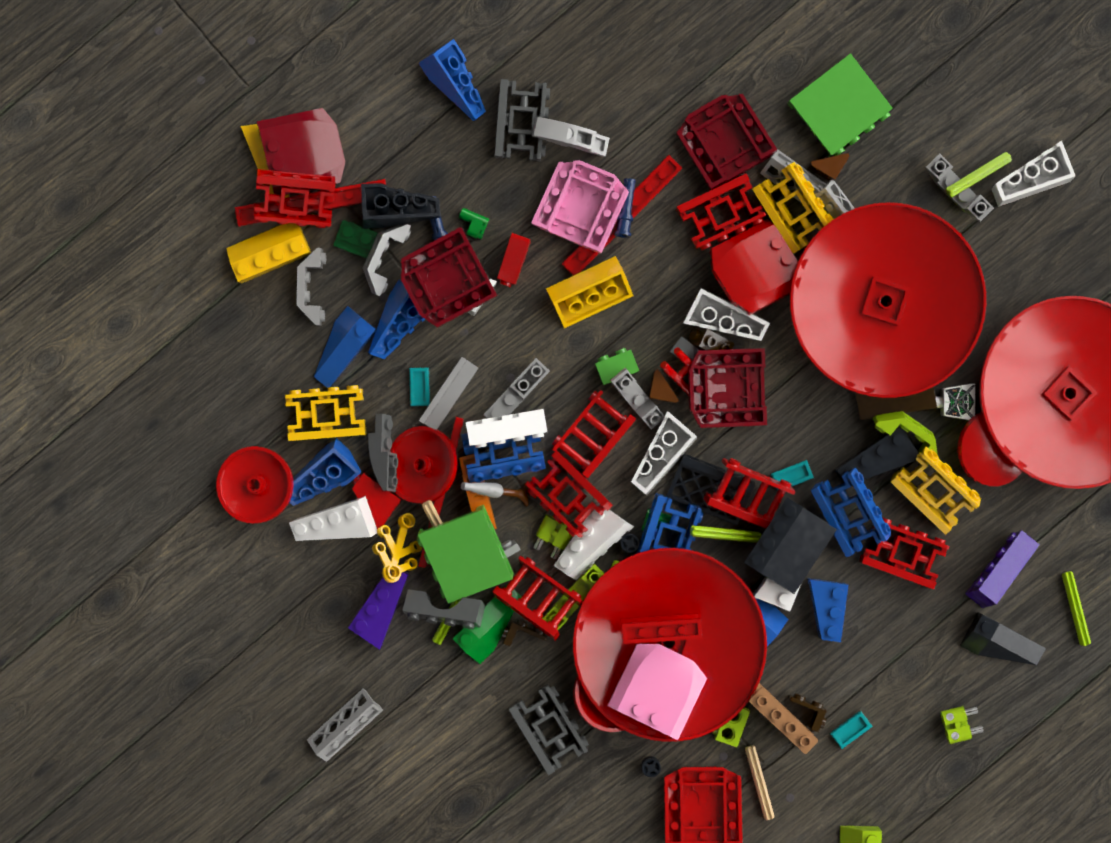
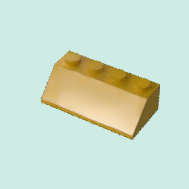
M296 223L282 224L226 248L231 267L239 283L247 282L311 254L303 231Z
M616 256L546 288L564 328L633 297L625 273Z

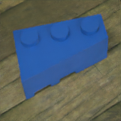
M807 578L819 638L821 640L841 642L848 584Z

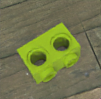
M744 707L738 713L737 718L730 720L724 726L713 731L712 734H715V740L738 747L750 710ZM725 728L732 730L729 737L722 736V731Z

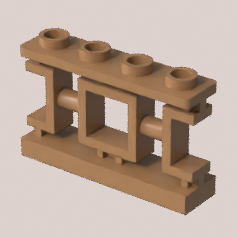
M760 683L758 684L749 702L804 754H807L818 742V739Z

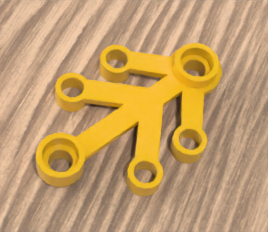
M405 513L398 519L400 528L396 543H394L390 534L389 526L383 525L377 530L378 535L384 538L392 556L391 560H389L385 552L386 546L384 543L378 542L374 544L372 550L374 554L379 555L384 566L382 570L383 578L389 583L398 581L402 572L413 570L418 565L415 558H409L404 564L398 566L400 558L422 550L418 541H414L408 547L403 548L407 530L415 525V518L410 513Z

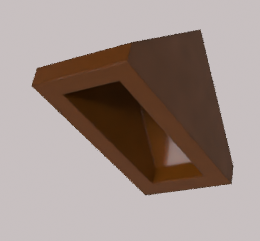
M849 153L812 161L809 164V168L827 180L833 179L835 181L850 156Z
M658 369L655 370L649 398L677 403L679 399Z

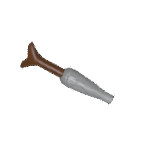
M491 482L461 483L462 490L491 498H499L502 495L517 497L526 507L529 505L527 496L529 487L526 484L516 490L503 488L501 484Z

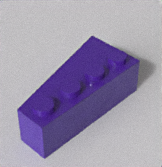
M406 571L402 572L399 580L394 583H389L382 578L348 627L379 650L382 648L409 573Z

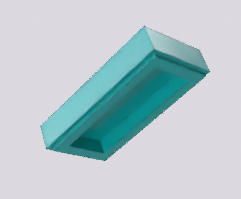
M409 368L410 406H429V368Z
M807 460L771 473L773 479L781 481V479L786 480L792 484L791 487L814 478Z
M860 710L831 731L830 734L840 748L843 749L873 726Z

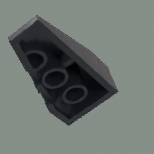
M381 183L361 184L363 229L384 228L440 218L439 198L420 193L406 192L404 189L387 187V185Z
M977 612L960 644L961 647L976 655L1032 665L1039 663L1046 649Z

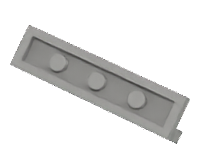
M777 150L760 174L777 185L786 178L781 170L795 161ZM770 165L778 170L779 175H772L767 171ZM801 166L806 181H809L814 187V193L824 188L826 183ZM792 179L794 186L787 185L791 193L799 189L794 179ZM797 195L794 196L796 200L801 202Z
M833 179L824 188L815 193V196L823 201V208L827 214H830L833 219L855 209Z
M461 357L419 421L430 428L438 429L479 368Z
M363 688L313 733L307 741L315 754L327 762L378 716L383 709L372 700L368 692ZM365 697L367 701L362 706H358L359 700ZM351 711L350 717L344 719L345 713ZM337 723L336 730L330 732L331 726ZM323 736L322 742L317 746L314 741Z

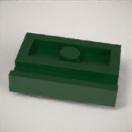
M343 220L333 246L367 259L378 233Z

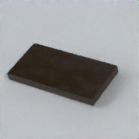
M934 387L917 394L897 398L871 397L856 393L860 420L870 419L880 414L900 411L908 413L937 408Z

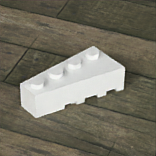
M1062 141L993 186L992 192L998 207L1072 181L1075 173Z
M700 288L683 322L684 324L760 341L770 325L768 321L754 314L748 315L744 309L736 307L732 303Z
M544 409L466 422L470 446L475 445V448L487 446L486 443L493 441L494 445L506 443L505 439L513 438V441L525 440V436L532 435L533 438L544 437V433L547 432Z
M667 411L631 482L647 496L693 444L697 436Z
M366 496L297 518L289 523L295 541L372 537L377 534V527Z
M594 510L582 523L588 530L582 533V538H579L577 535L572 538L554 566L569 577L577 580L594 564V561L603 556L607 549L614 543H617L622 538L621 536L630 531L634 526L611 510H605L602 516Z
M765 576L757 590L754 591L753 596L790 611L799 588L793 594Z

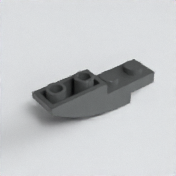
M376 414L375 433H368L371 464L383 491L396 492L398 484L396 477L398 458L397 454L390 452L392 447V416Z

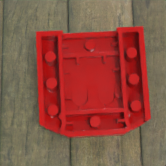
M767 219L711 248L712 273L730 302L734 306H739L747 311L748 315H752L790 294L791 283L798 261L776 226Z
M682 767L664 777L665 843H743L741 776L723 767Z

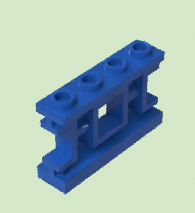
M468 433L461 434L465 455H475L476 463L466 465L468 478L471 483L493 478L499 479L510 475H520L521 473L531 471L537 472L546 468L543 451L533 453L532 443L540 442V437L525 436L528 445L518 447L513 438L505 439L506 443L494 445V441L488 442L485 447H489L490 452L479 454L478 448H475V445L470 446ZM507 447L513 448L514 456L495 460L494 450ZM529 452L530 458L519 460L518 454ZM491 459L492 465L481 467L480 461Z
M856 468L842 475L845 483L832 488L830 482L826 480L815 484L811 489L828 524L837 529L834 535L846 557L853 555L856 551H861L863 548L861 540L873 536L877 544L882 541H887L891 536L889 525L884 522L880 508L875 505L871 491L864 484L863 475ZM853 485L857 494L849 497L845 489ZM839 493L842 501L834 504L831 495ZM855 502L863 517L850 521L843 507ZM871 519L875 528L867 531L863 523ZM856 526L860 534L852 538L848 529Z
M655 493L636 554L649 550L650 545L655 549L670 548L658 544L663 527L679 532L674 548L691 550V542L695 541L696 537L690 535V528L693 525L697 526V523L701 522L703 517L702 508L697 505L688 504L686 512L670 508L671 498ZM662 508L665 512L672 513L670 523L659 520ZM680 516L688 519L691 518L687 532L685 528L677 526Z

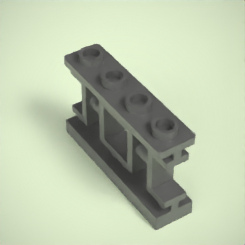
M501 79L495 146L496 159H510L511 150L530 151L529 161L541 162V157H545L546 146L542 145L543 139H538V152L534 154V146L525 145V136H532L536 117L548 119L549 107H545L546 100H550V88H547V83L535 82V92L516 91V81ZM508 88H512L511 96L521 97L520 106H510V113H507ZM539 90H542L541 114L537 116V108L528 107V98H538ZM514 111L533 113L532 130L513 129ZM505 126H509L508 134L518 135L517 145L507 144V152H504Z
M548 683L538 690L542 699L529 707H526L523 700H520L518 703L509 706V711L547 774L550 775L556 769L562 767L558 760L560 756L574 749L579 757L581 754L588 752L587 746L589 743L584 735H579L577 731L579 726L574 718L570 720L567 715L569 710L564 702L560 703L557 697L560 695L554 686L550 687ZM545 693H549L561 713L560 715H558L555 709L547 714L541 706L549 701ZM520 708L523 709L525 714L532 710L536 711L539 718L532 722L534 731H532ZM554 716L562 731L546 740L538 725ZM568 725L581 746L580 748L577 747L575 742L565 746L561 740L562 737L569 734L565 726ZM540 741L543 742L545 747L552 743L556 744L559 751L551 755L555 763L552 764Z

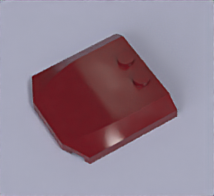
M743 94L719 96L690 113L677 131L678 138L710 190L740 176L770 158L778 150Z
M323 108L256 122L268 170L335 177L336 184L341 183L345 166L341 141L336 123ZM271 185L273 194L281 195V185ZM285 192V195L294 194V193Z
M462 227L401 258V281L419 315L437 328L498 296Z
M765 348L700 350L696 352L688 369L689 409L699 428L767 425L764 368H766Z

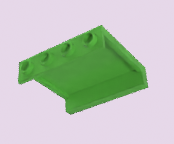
M851 53L787 103L791 109L794 108L823 145L829 153L828 157L840 155L845 151L843 148L848 143L853 145L860 139L858 135L862 132L866 134L875 128L874 123L878 120L883 122L890 116L889 111L893 109Z
M484 505L478 506L476 511L426 530H423V528L419 530L417 536L418 544L424 548L426 562L431 564L434 580L439 582L441 586L440 593L443 599L446 598L448 604L513 579L514 572Z

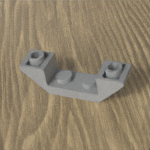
M939 153L926 166V169L935 184L946 194V188L960 180V178L951 170L953 166ZM970 188L952 198L949 197L962 211L979 222L994 209L981 194L977 196Z
M397 225L377 234L363 266V271L373 294L380 296L381 293L385 292L388 285L386 283L387 278L374 272L381 265L382 259L380 258L382 253L386 252L389 247V238L399 243H404L410 236V225Z
M316 248L297 267V306L317 326H322V322H325V310H322L321 306H307V302H310V291H307V283H310L311 274L307 272V268L323 269V264H326V253H323L322 248Z
M626 368L610 380L651 430L664 419V414L649 399Z

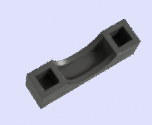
M408 589L403 612L408 619L413 621L425 619L426 622L437 624L438 621L444 622L448 626L454 627L457 624L463 625L462 627L466 629H474V627H481L485 605L481 600L462 598L456 606L450 609H438L432 606L431 598L426 592Z

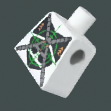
M975 384L941 389L940 396H936L937 408H940L941 416L970 420L975 416Z

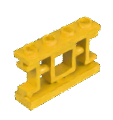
M795 162L781 170L786 179L773 186L771 181L767 179L752 189L793 254L809 244L805 237L806 234L816 228L820 231L833 220V217L827 214L823 208V201L815 196L813 185L806 181L803 176V169L800 165H796ZM792 179L799 186V189L793 193L790 192L786 185ZM779 188L785 198L776 202L771 193ZM797 195L806 212L794 219L784 203ZM815 211L820 221L812 226L806 216ZM798 221L801 222L805 229L799 235L792 228V225Z
M358 385L347 386V390H339V387H329L327 392H320V388L308 389L309 393L302 394L301 390L289 391L290 395H285L286 406H296L297 425L288 426V441L367 435L365 419L356 420L354 401L364 400L363 389H358ZM353 393L357 395V397H349L350 407L339 408V398L331 399V395ZM318 396V400L311 401V410L301 411V402H293L292 398ZM334 403L335 422L318 423L316 404ZM341 415H350L351 424H359V428L333 430V426L341 425ZM312 418L313 427H321V431L295 433V429L303 428L302 419Z
M925 447L916 457L920 465L911 473L902 467L900 471L898 470L893 474L891 483L946 535L953 526L957 525L958 519L954 514L963 506L972 512L974 508L977 509L980 506L981 499L975 490H971L966 485L962 477H957L952 472V468L939 459L935 451ZM929 464L936 470L930 477L923 471ZM916 476L923 481L918 488L911 482ZM936 479L948 490L939 499L926 489ZM956 491L964 497L958 503L951 498ZM944 502L950 507L946 514L938 508Z

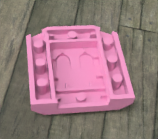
M580 160L566 163L558 162L531 223L546 232L594 252L602 253L629 191L614 174Z
M636 644L607 706L678 740L707 678L693 660L660 644Z

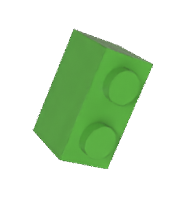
M626 348L615 352L616 356L609 358L608 355L597 359L598 363H595L603 385L611 383L610 380L624 368L630 374L639 372L631 350L627 351Z

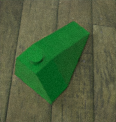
M514 589L511 592V596L516 600L518 598L521 599V596ZM494 597L485 605L481 627H474V629L463 627L453 637V640L469 656L481 664L495 650L514 610Z

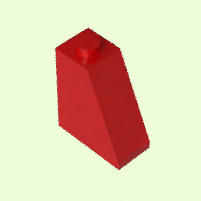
M514 233L511 234L497 277L501 281V285L510 288L511 285L516 286L531 244L530 239Z
M359 474L352 482L354 484L352 490L358 499L366 496L378 530L379 527L387 522L402 498L393 492L383 491L378 481L368 474Z

